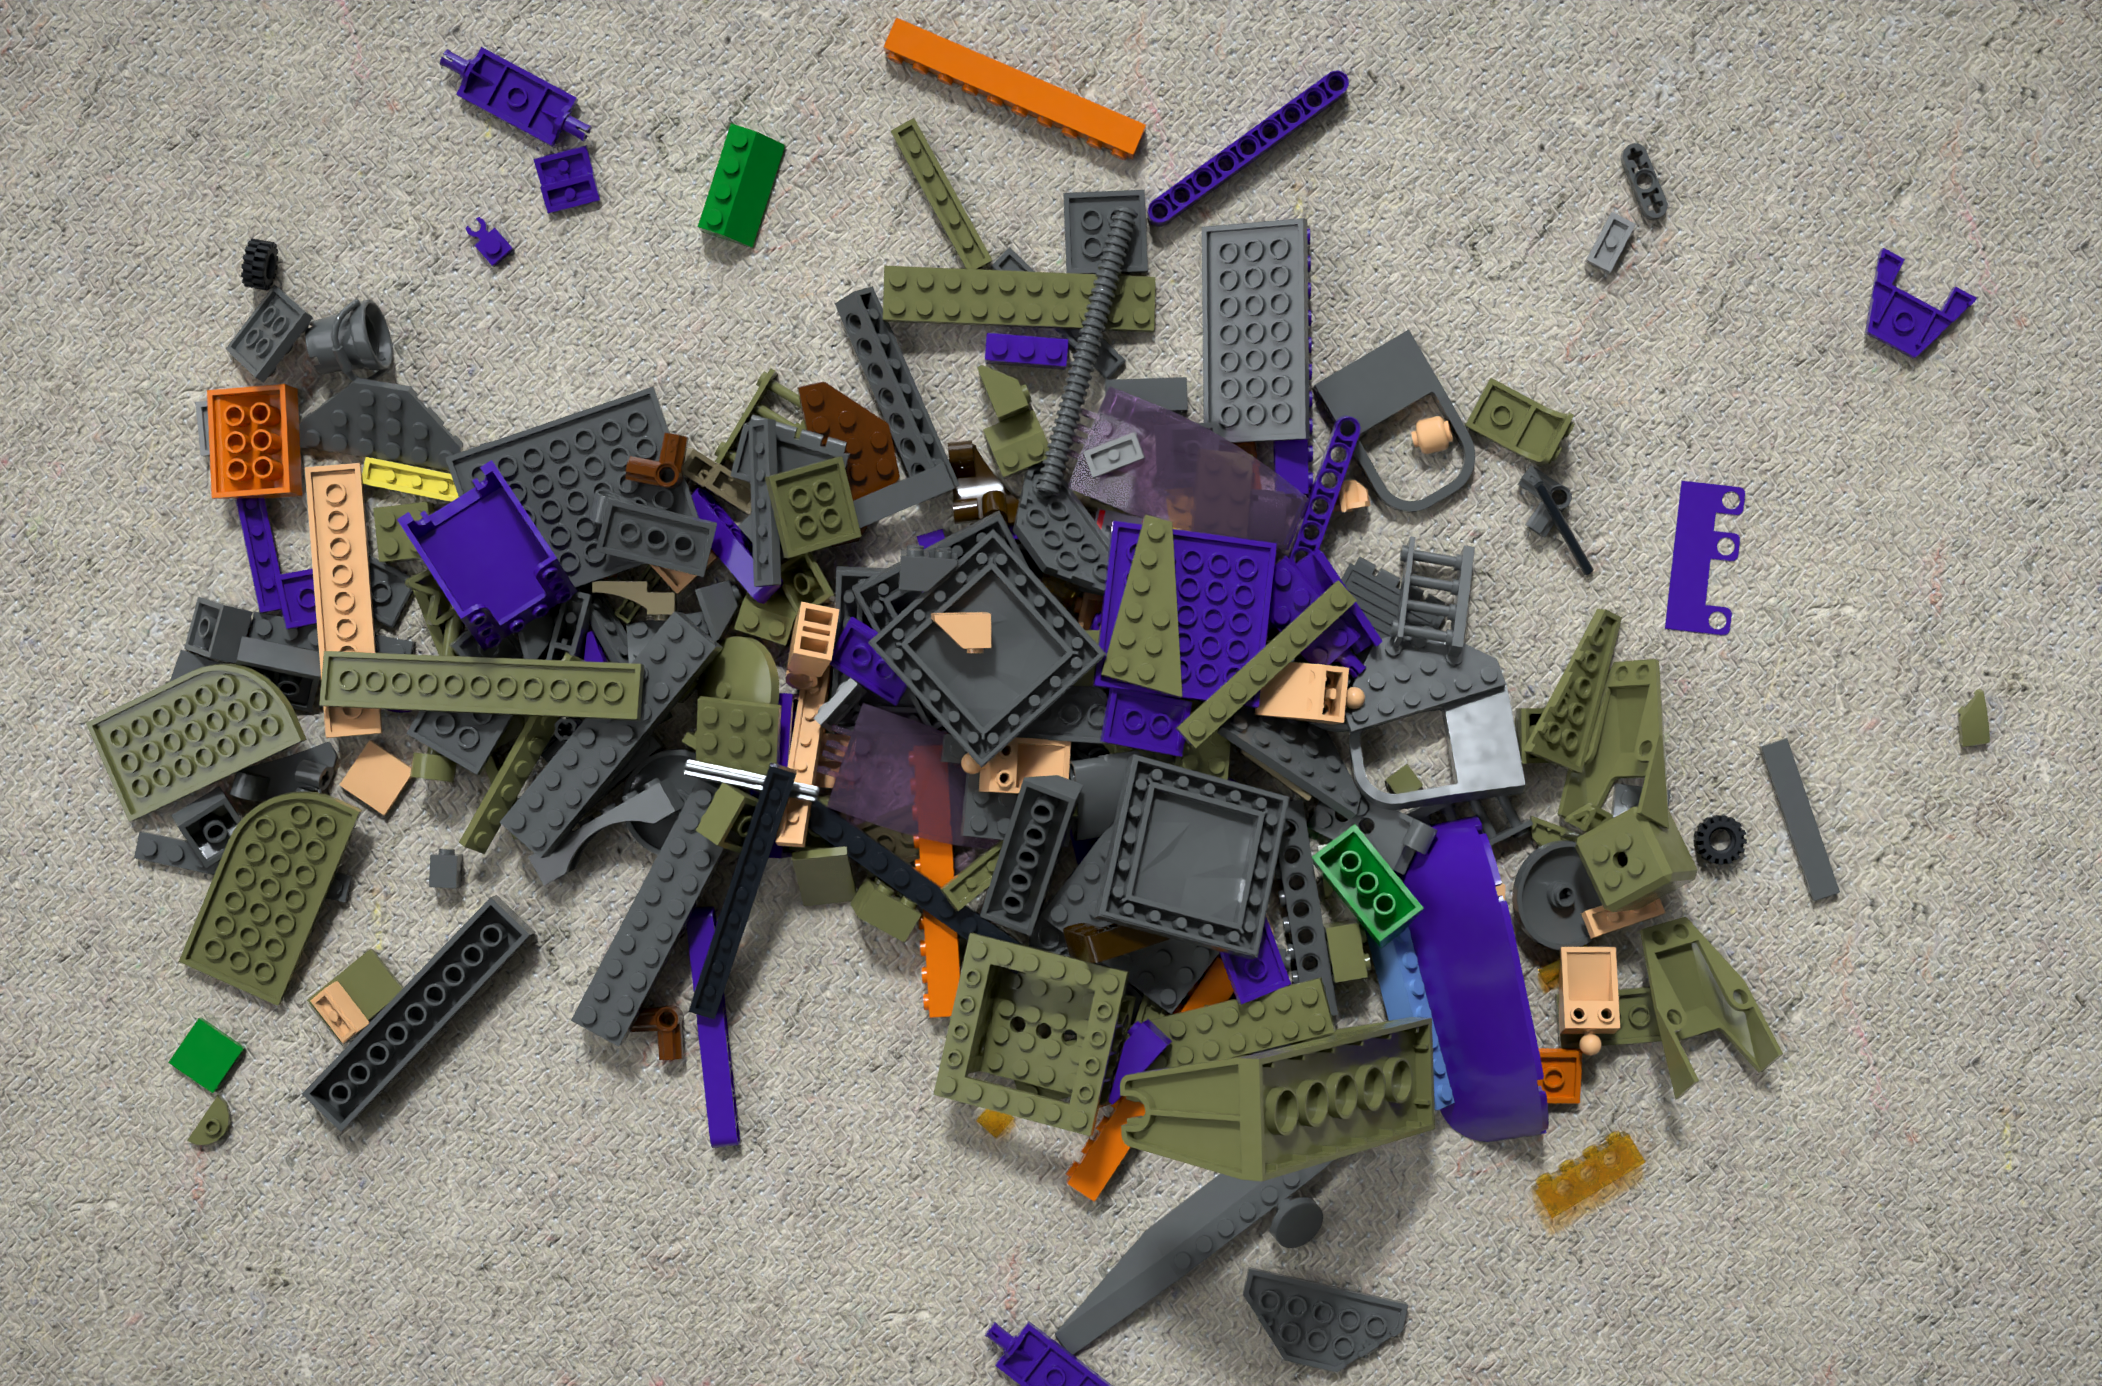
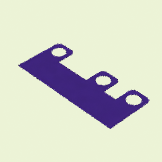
M1681 480L1665 629L1717 635L1729 633L1732 617L1731 610L1727 607L1706 605L1711 559L1735 561L1738 558L1739 535L1736 533L1714 531L1716 513L1739 515L1743 512L1745 502V490L1743 488ZM1730 491L1737 493L1740 498L1739 505L1734 509L1726 508L1722 502L1724 494ZM1722 538H1730L1734 542V551L1729 555H1723L1717 549L1718 541ZM1714 612H1721L1726 617V624L1721 629H1714L1709 624V617Z

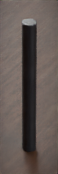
M1543 481L1536 483L1534 489L1583 574L1588 575L1594 570L1546 485Z

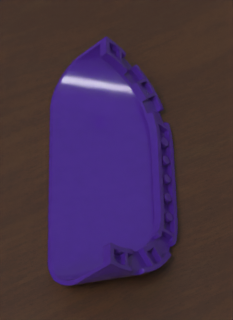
M1476 815L1430 825V827L1438 830L1427 854L1424 855L1417 851L1405 875L1395 870L1393 871L1424 908L1408 928L1455 1102L1440 1109V1112L1454 1130L1476 1141L1495 1142L1547 1134L1546 1130L1549 1128L1547 1095L1545 1091H1542L1541 1086L1537 1084V1080L1544 1078L1541 1058L1507 901H1504L1502 895H1497L1496 886H1500L1502 881L1487 834L1483 833L1482 823Z

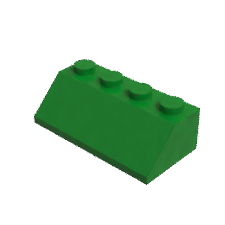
M731 123L698 223L699 230L703 233L753 248L786 145L757 131Z
M1356 824L1312 856L1313 865L1380 948H1383L1400 935L1424 910L1422 905Z

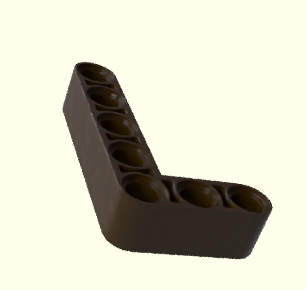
M1077 923L1063 928L1069 956L1089 963L1102 962L1171 939L1117 924L1098 927L1088 923Z

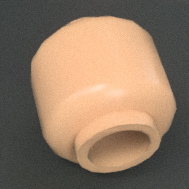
M1440 416L1419 420L1416 423V431L1411 432L1414 447H1420L1424 454L1444 451L1448 449L1449 442H1453L1449 421H1444Z

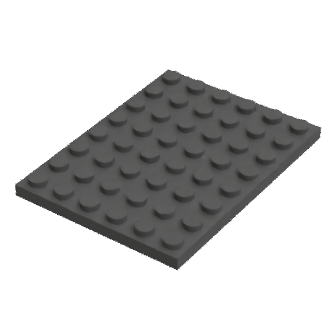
M654 387L445 457L459 497L476 487L472 480L477 478L481 482L485 479V474L480 467L491 460L493 461L557 557L575 588L647 564L596 551L602 524L589 519L596 490L613 492L623 498L636 500L638 504L699 518L683 470V481L675 489H667L625 479L627 462L630 456L659 461L664 433H670ZM673 469L665 470L662 475L665 483H670L675 478ZM654 530L648 535L649 540L655 544L661 543L665 538L664 534L658 530ZM680 537L675 542L676 547L680 550H687L692 544L687 537Z

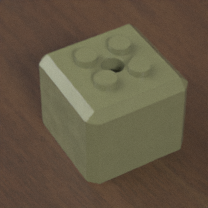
M1635 806L1577 838L1575 848L1604 909L1611 912L1640 909L1695 880L1698 869L1669 810V829H1665L1637 814L1638 806ZM1621 852H1624L1628 857V863L1625 867H1621L1617 860Z

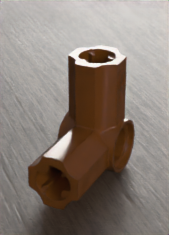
M664 433L659 461L630 456L627 462L625 479L667 489L679 487L683 481L682 470L689 438L677 434ZM667 469H673L675 472V478L670 483H665L662 479V475Z
M675 1005L643 1008L631 1032L658 1031L659 1060L684 1058L682 1036L684 1015L682 1010ZM666 1011L673 1013L675 1017L673 1025L665 1023L663 1017Z

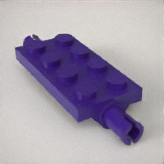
M483 47L480 48L474 59L469 60L458 56L449 49L443 53L452 62L441 57L440 65L458 73L462 79L461 86L456 93L458 97L551 147H554L562 131L572 134L583 142L588 138L579 129L590 134L592 126L571 116L578 102L577 97Z
M1287 556L1274 565L1269 620L1280 632L1322 595ZM1342 615L1300 652L1310 664L1330 665L1333 661H1338L1343 667L1349 668V674L1353 679L1366 668L1350 651V646L1360 638V635Z
M1030 1321L1025 1324L1018 1335L1012 1336L996 1322L991 1325V1328L989 1327L984 1335L1003 1349V1354L997 1360L995 1366L1021 1386H1113Z

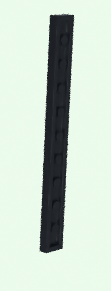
M772 762L769 764L688 1012L711 1019L716 1017L797 774L795 769Z
M817 799L816 802H812L808 828L835 847H847L849 857L966 940L969 939L970 933H975L1023 945L991 921L980 917V914L968 905L956 911L941 892L940 885ZM1009 969L1010 971H1012V972H1013L1014 974H1016V975H1017L1018 972H1019V971H1017V970Z

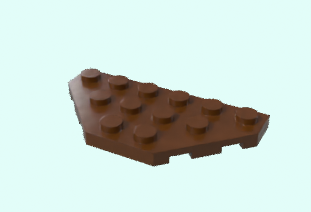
M824 381L797 387L806 430L824 435L823 446H826L828 437L847 442L845 452L850 453L846 474L853 501L898 481L900 475L891 432L887 422ZM869 525L860 528L861 537ZM861 537L831 545V547L858 542Z

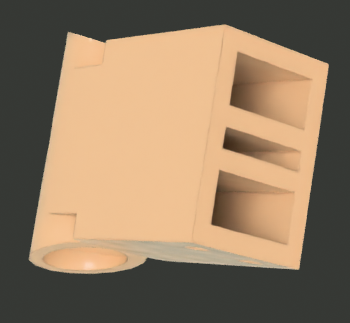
M801 602L794 622L785 681L790 687L798 690H808L818 684V678L822 676L832 661L839 609Z

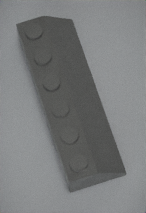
M1059 775L1024 777L980 917L1024 934L1032 935L1039 921L1083 784Z

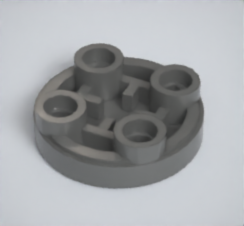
M1302 1197L1293 1200L1286 1198L1278 1204V1212L1273 1218L1269 1231L1281 1246L1285 1248L1300 1247L1312 1240L1320 1230L1323 1222V1212L1312 1198Z

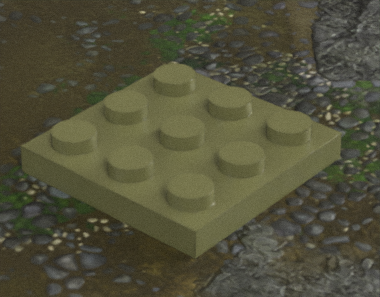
M842 457L831 458L765 477L785 558H791L861 537Z
M700 696L697 707L696 761L766 775L770 762L779 765L781 705Z

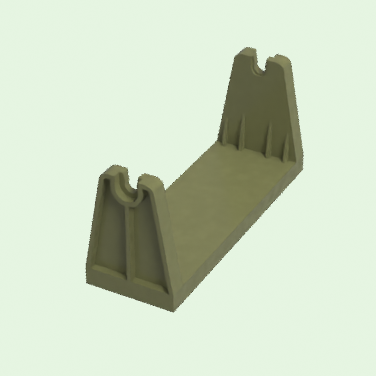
M1409 1017L1339 1028L1334 1033L1293 1042L1291 1046L1257 1054L1125 1075L1120 1082V1096H1126V1099L1130 1101L1141 1102L1145 1107V1115L1127 1118V1124L1121 1125L1122 1140L1129 1147L1241 1180L1266 1181L1434 1130L1432 1018Z

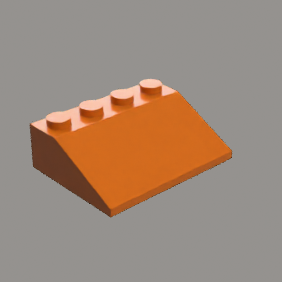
M287 384L207 390L212 499L302 496L298 389Z

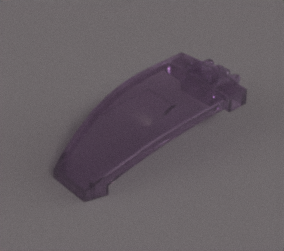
M1110 386L1097 414L1083 409L1082 413H1080L1086 418L1094 419V423L1091 429L1083 424H1077L1078 428L1076 430L1088 434V437L1085 439L1075 435L1072 438L1073 442L1081 443L1084 447L1081 454L1076 453L1074 450L1067 454V456L1078 460L1067 488L1141 518L1149 515L1170 521L1175 529L1277 543L1276 549L1289 550L1310 499L1290 482L1246 451L1194 421ZM1136 432L1146 459L1093 478L1084 451Z
M866 703L862 704L853 731L834 724L832 725L831 729L834 732L851 736L848 746L834 740H827L826 745L845 752L844 757L829 751H823L822 756H825V758L842 762L839 772L833 771L826 766H818L817 768L818 772L836 778L827 804L828 808L901 833L942 843L990 849L1000 841L960 836L966 772L961 764L941 762L944 734L948 733Z

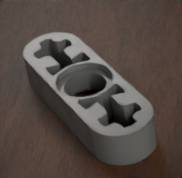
M1638 143L1630 144L1621 153V163L1643 216L1649 220H1657L1666 213L1668 208L1667 200L1646 149ZM1630 150L1640 154V157L1637 159L1639 168L1643 164L1646 167L1638 170L1635 174L1632 172V170L1637 168L1635 161H1629L1627 158L1631 154ZM1645 174L1650 177V188L1642 189L1637 185L1639 175ZM1653 190L1656 191V194L1651 196L1653 202L1661 205L1657 210V214L1654 210H1648V206L1651 204L1649 196L1645 199L1642 197V195L1649 194Z

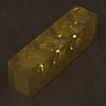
M1617 1130L1605 1137L1606 1141L1598 1146L1593 1144L1585 1148L1581 1152L1583 1155L1574 1161L1572 1158L1567 1159L1558 1166L1559 1170L1552 1174L1549 1172L1544 1173L1535 1179L1536 1183L1531 1187L1551 1218L1556 1217L1645 1163V1160L1627 1132L1624 1130L1619 1132ZM1615 1152V1161L1612 1164H1605L1604 1156L1606 1153ZM1588 1165L1592 1166V1175L1588 1178H1581V1169ZM1561 1180H1569L1570 1186L1565 1192L1557 1191V1185Z

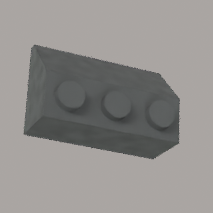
M242 636L236 665L255 670L271 680L286 696L293 709L311 712L321 674L319 652Z

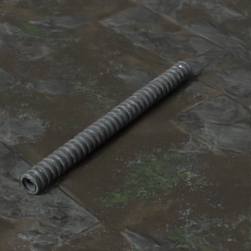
M1118 206L1114 208L1116 215H1113L1111 219L1113 221L1109 226L1111 231L1107 233L1109 239L1105 240L1106 247L1102 251L1104 255L1100 258L1102 264L1098 265L1100 271L1096 272L1097 280H1094L1093 283L1095 288L1091 290L1093 296L1089 297V302L1091 303L1087 305L1086 309L1088 312L1084 314L1086 321L1082 322L1084 328L1080 329L1081 337L1077 339L1079 345L1075 346L1077 353H1074L1072 357L1075 360L1070 364L1072 367L1068 371L1070 377L1066 378L1067 386H1064L1063 389L1065 394L1061 396L1063 402L1059 403L1061 409L1056 413L1058 419L1054 420L1056 427L1052 428L1054 434L1050 435L1051 443L1047 445L1049 451L1045 452L1047 459L1043 460L1042 464L1045 466L1040 470L1042 476L1038 477L1040 483L1036 484V489L1039 492L1056 496L1060 492L1058 490V487L1062 485L1060 479L1064 478L1062 472L1067 467L1064 464L1069 460L1067 454L1071 453L1069 447L1074 443L1072 441V438L1076 435L1074 430L1078 428L1076 422L1080 421L1081 417L1078 415L1083 411L1081 405L1085 404L1083 397L1087 396L1085 390L1090 386L1088 383L1092 379L1090 373L1094 372L1092 365L1096 364L1095 356L1099 354L1097 348L1101 347L1099 340L1103 339L1101 333L1105 332L1106 327L1104 324L1108 322L1106 316L1110 315V310L1108 309L1112 307L1113 303L1111 300L1115 297L1113 291L1117 290L1115 284L1119 283L1120 280L1118 278V275H1121L1122 272L1120 267L1124 265L1122 259L1126 258L1124 252L1129 248L1127 245L1131 241L1129 235L1133 233L1131 227L1135 226L1136 222L1134 219L1138 216L1135 210L1128 207Z

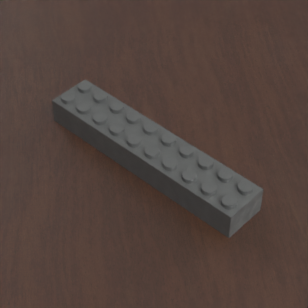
M674 611L632 662L633 664L644 665L640 720L585 718L500 823L538 857H550L723 647L685 614Z
M698 778L571 1019L572 1022L617 1046L625 1043L727 850L717 846L696 831L702 816L706 813L716 791L720 788L719 785L712 781Z
M499 896L490 897L315 1079L302 1095L340 1132L350 1127L536 932Z

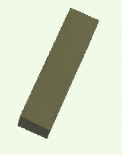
M648 564L637 582H650V593H652L662 577ZM625 598L615 612V615L630 624L642 605Z

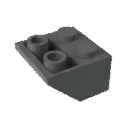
M907 545V549H901L899 590L928 591L957 566V552H952L950 547H935V551L923 550L924 546Z

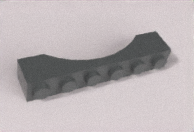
M656 778L643 785L646 789L645 791L638 794L635 790L622 797L624 803L617 807L615 803H612L601 809L602 815L596 819L591 815L578 822L580 828L575 831L571 830L550 857L540 858L535 853L528 858L543 885L549 884L576 869L588 843L608 825L623 821H642L654 824L682 809L684 803L670 778L661 782L659 778Z

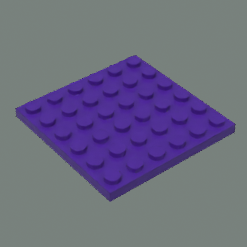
M1120 521L1112 522L1098 645L1106 654L1142 524ZM1173 529L1182 698L1206 701L1266 646L1277 543ZM1106 655L1095 664L1094 687L1174 697L1101 676ZM1261 689L1243 706L1258 708Z

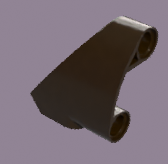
M972 440L948 442L949 462L960 485L953 489L955 524L975 523L1000 511L1007 526L1014 525L1019 501L995 476L980 455L976 445L972 443Z

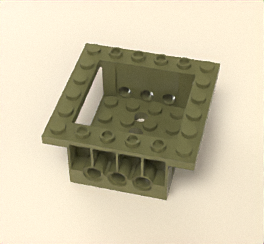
M970 933L933 1095L1075 1133L1093 1136L1099 1108L1111 1104L1109 1098L1132 1017L1136 997L1125 994L1130 972ZM1009 969L1017 970V971H1019V972H1018V974L1016 975V974H1014L1012 971H1010ZM1017 1016L1022 1017L1026 1023L1025 1029L1022 1032L1016 1031L1013 1027V1020ZM1042 1023H1047L1051 1027V1035L1047 1039L1042 1038L1038 1032L1039 1026ZM1069 1029L1077 1034V1041L1074 1045H1069L1064 1040V1034ZM978 1071L1070 1094L1071 1100L1070 1103L971 1078L968 1077V1074Z

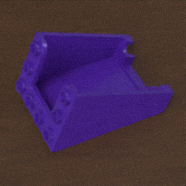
M492 460L480 467L485 474L483 481L479 482L475 478L472 482L476 487L430 516L424 510L420 513L423 518L419 521H415L409 512L397 519L460 619L484 651L488 648L496 647L501 643L502 639L512 633L521 631L526 624L535 618L543 617L551 608L559 603L568 601L573 594L578 592L557 557Z

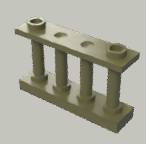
M770 368L768 373L764 371L756 383L759 387L727 442L722 441L714 454L717 456L716 463L722 466L726 460L734 463L737 452L733 451V448L741 437L744 424L751 420L754 413L763 418L774 419L777 422L797 427L796 438H800L802 429L806 430L804 419L801 424L798 422L794 424L760 404L767 391L770 390L801 408L799 395L776 382L775 378L778 373Z

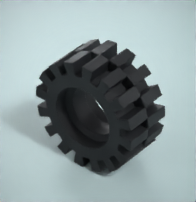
M252 238L251 241H248V246L245 247L246 253L245 255L243 254L242 258L244 260L241 265V269H243L241 272V277H243L242 283L245 287L267 291L273 285V279L276 277L275 270L278 267L276 265L278 261L277 244Z
M1712 815V817L1703 819L1704 822L1699 823L1697 826L1699 827L1698 831L1694 832L1696 840L1693 841L1694 845L1697 846V853L1701 854L1704 860L1719 865L1733 863V860H1738L1740 853L1745 851V848H1743L1744 844H1747V839L1744 838L1746 832L1742 830V825L1736 822L1734 818L1723 815ZM1718 829L1725 830L1730 836V843L1724 850H1716L1710 843L1712 833Z

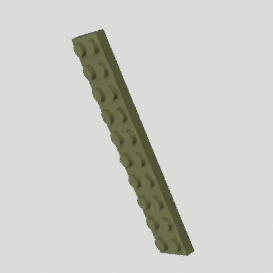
M884 265L882 322L1080 330L1084 328L1082 326V322L1086 321L1084 314L1088 312L1086 307L1091 303L1089 302V297L1093 296L1091 290L1095 288L1093 283L1094 280H1097V277L1095 276L1096 274ZM1118 275L1120 280L1119 283L1115 284L1117 290L1113 291L1115 297L1111 300L1113 303L1112 307L1108 309L1110 310V315L1106 316L1108 322L1104 324L1106 327L1105 331L1153 333L1156 277Z

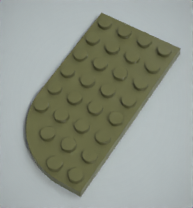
M215 664L196 669L86 722L129 822L137 820L307 740L294 709L282 691L264 675L250 668L235 664Z
M303 791L275 796L246 814L234 829L227 843L179 962L279 1006L285 996L362 809L326 794Z

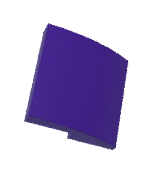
M587 145L533 159L540 180V189L547 213L601 200Z

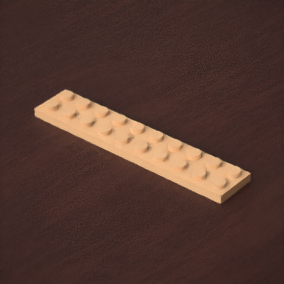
M360 463L305 467L321 680L324 651L376 653L362 466ZM323 707L326 738L383 734L381 709Z

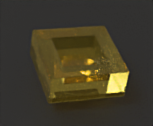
M985 1109L976 1121L997 1138L1014 1119V1116Z

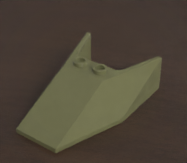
M1657 659L1613 663L1606 678L1582 773L1567 771L1557 815L1566 818L1569 814L1588 803L1601 808L1615 780L1620 778H1645L1637 814L1665 829H1669L1666 750L1660 666Z
M1686 916L1647 927L1640 931L1655 1014L1675 1100L1681 1098L1699 1082L1679 1041L1715 1030L1720 1031L1758 1073L1763 1072L1783 1055L1746 982Z

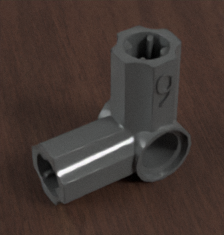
M1530 465L1517 485L1538 499L1540 497L1534 489V485L1540 481L1544 482L1551 495L1555 490L1562 491L1565 495L1564 503L1557 505L1562 513L1572 500L1570 490ZM1541 501L1525 525L1545 538L1555 523Z
M566 717L560 718L554 724L555 733L541 754L546 762L549 763L583 720L581 718Z

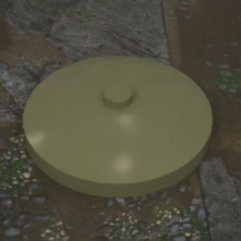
M735 636L719 642L718 644L723 649L699 676L698 699L700 696L778 705L779 677L775 662L767 648L759 641L749 637Z

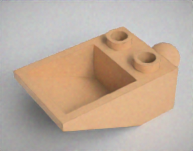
M1290 662L1261 688L1259 707L1255 708V715L1325 724L1344 723L1345 705L1351 709L1360 708L1365 702V694L1357 687L1347 689L1349 668Z
M1015 737L1003 748L1002 752H998L982 768L969 753L963 756L961 766L968 774H976L980 771L979 792L1019 794L1024 777L1059 775L1069 779L1071 741Z
M1561 947L1558 1003L1560 1034H1584L1579 1046L1581 1051L1589 1056L1596 1055L1601 1050V1040L1596 1034H1615L1620 1029L1616 947ZM1581 1011L1583 1014L1582 1019L1575 1018L1574 1012ZM1602 1011H1608V1019L1602 1017Z

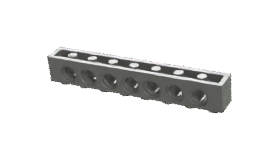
M873 286L850 293L836 302L835 306L885 421L889 424L891 435L909 476L945 462L955 486H960L889 322H882L883 308ZM944 492V493H942V494H940V495H937V496H935V497H933V498H930V499H928V500H931V499L940 497L941 495H943V494H945V493H947V492Z
M1289 800L1285 821L1293 823L1294 832L1290 836L1282 835L1277 857L1278 863L1275 867L1276 880L1281 879L1283 890L1278 891L1280 906L1286 907L1287 917L1282 918L1285 934L1290 933L1292 944H1287V950L1291 955L1290 960L1295 961L1296 971H1291L1293 984L1321 977L1331 1015H1338L1303 800ZM1289 848H1295L1299 853V857L1294 863H1288L1284 859V854ZM1294 875H1300L1303 878V885L1297 890L1289 887V879ZM1305 902L1307 904L1308 910L1304 916L1294 915L1293 907L1296 903ZM1302 929H1309L1312 932V938L1307 943L1298 941V933ZM1306 956H1314L1316 958V966L1311 970H1306L1302 966V961Z

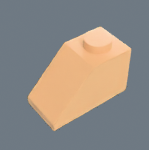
M931 613V619L958 646L967 649V653H984V648H991L990 613Z

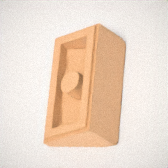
M338 981L326 987L311 1000V1003L343 1044L369 1024L368 1019Z

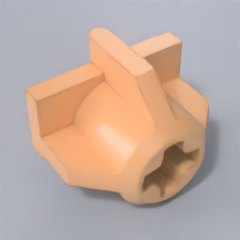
M1356 480L1343 481L1332 513L1340 511L1352 512L1354 509L1371 506L1368 489Z

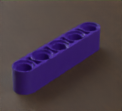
M698 487L691 495L699 518L717 523L711 549L756 601L765 604L783 585L782 578L781 585L754 587L753 544L713 496L705 489Z

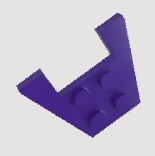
M1882 248L1878 254L1865 333L1913 359L1971 306L1977 298L1955 286L1951 289L1941 310H1938L1892 285L1905 259Z

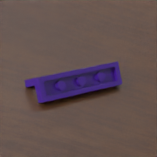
M1319 549L1314 550L1295 564L1321 594L1338 580L1347 589L1324 553ZM1357 602L1342 614L1346 621L1360 635V638L1350 646L1355 654H1358L1371 644L1378 646L1383 642Z

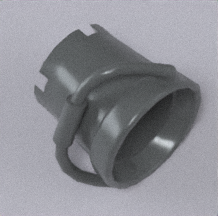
M354 299L339 313L310 321L312 327L305 331L306 346L309 357L318 358L320 364L314 365V367L320 374L342 371L351 381H354L360 377L356 376L352 370L368 368L369 370L379 371L368 378L361 379L377 381L390 370L389 366L393 354L390 332L382 311L373 300H363L360 302L358 299Z

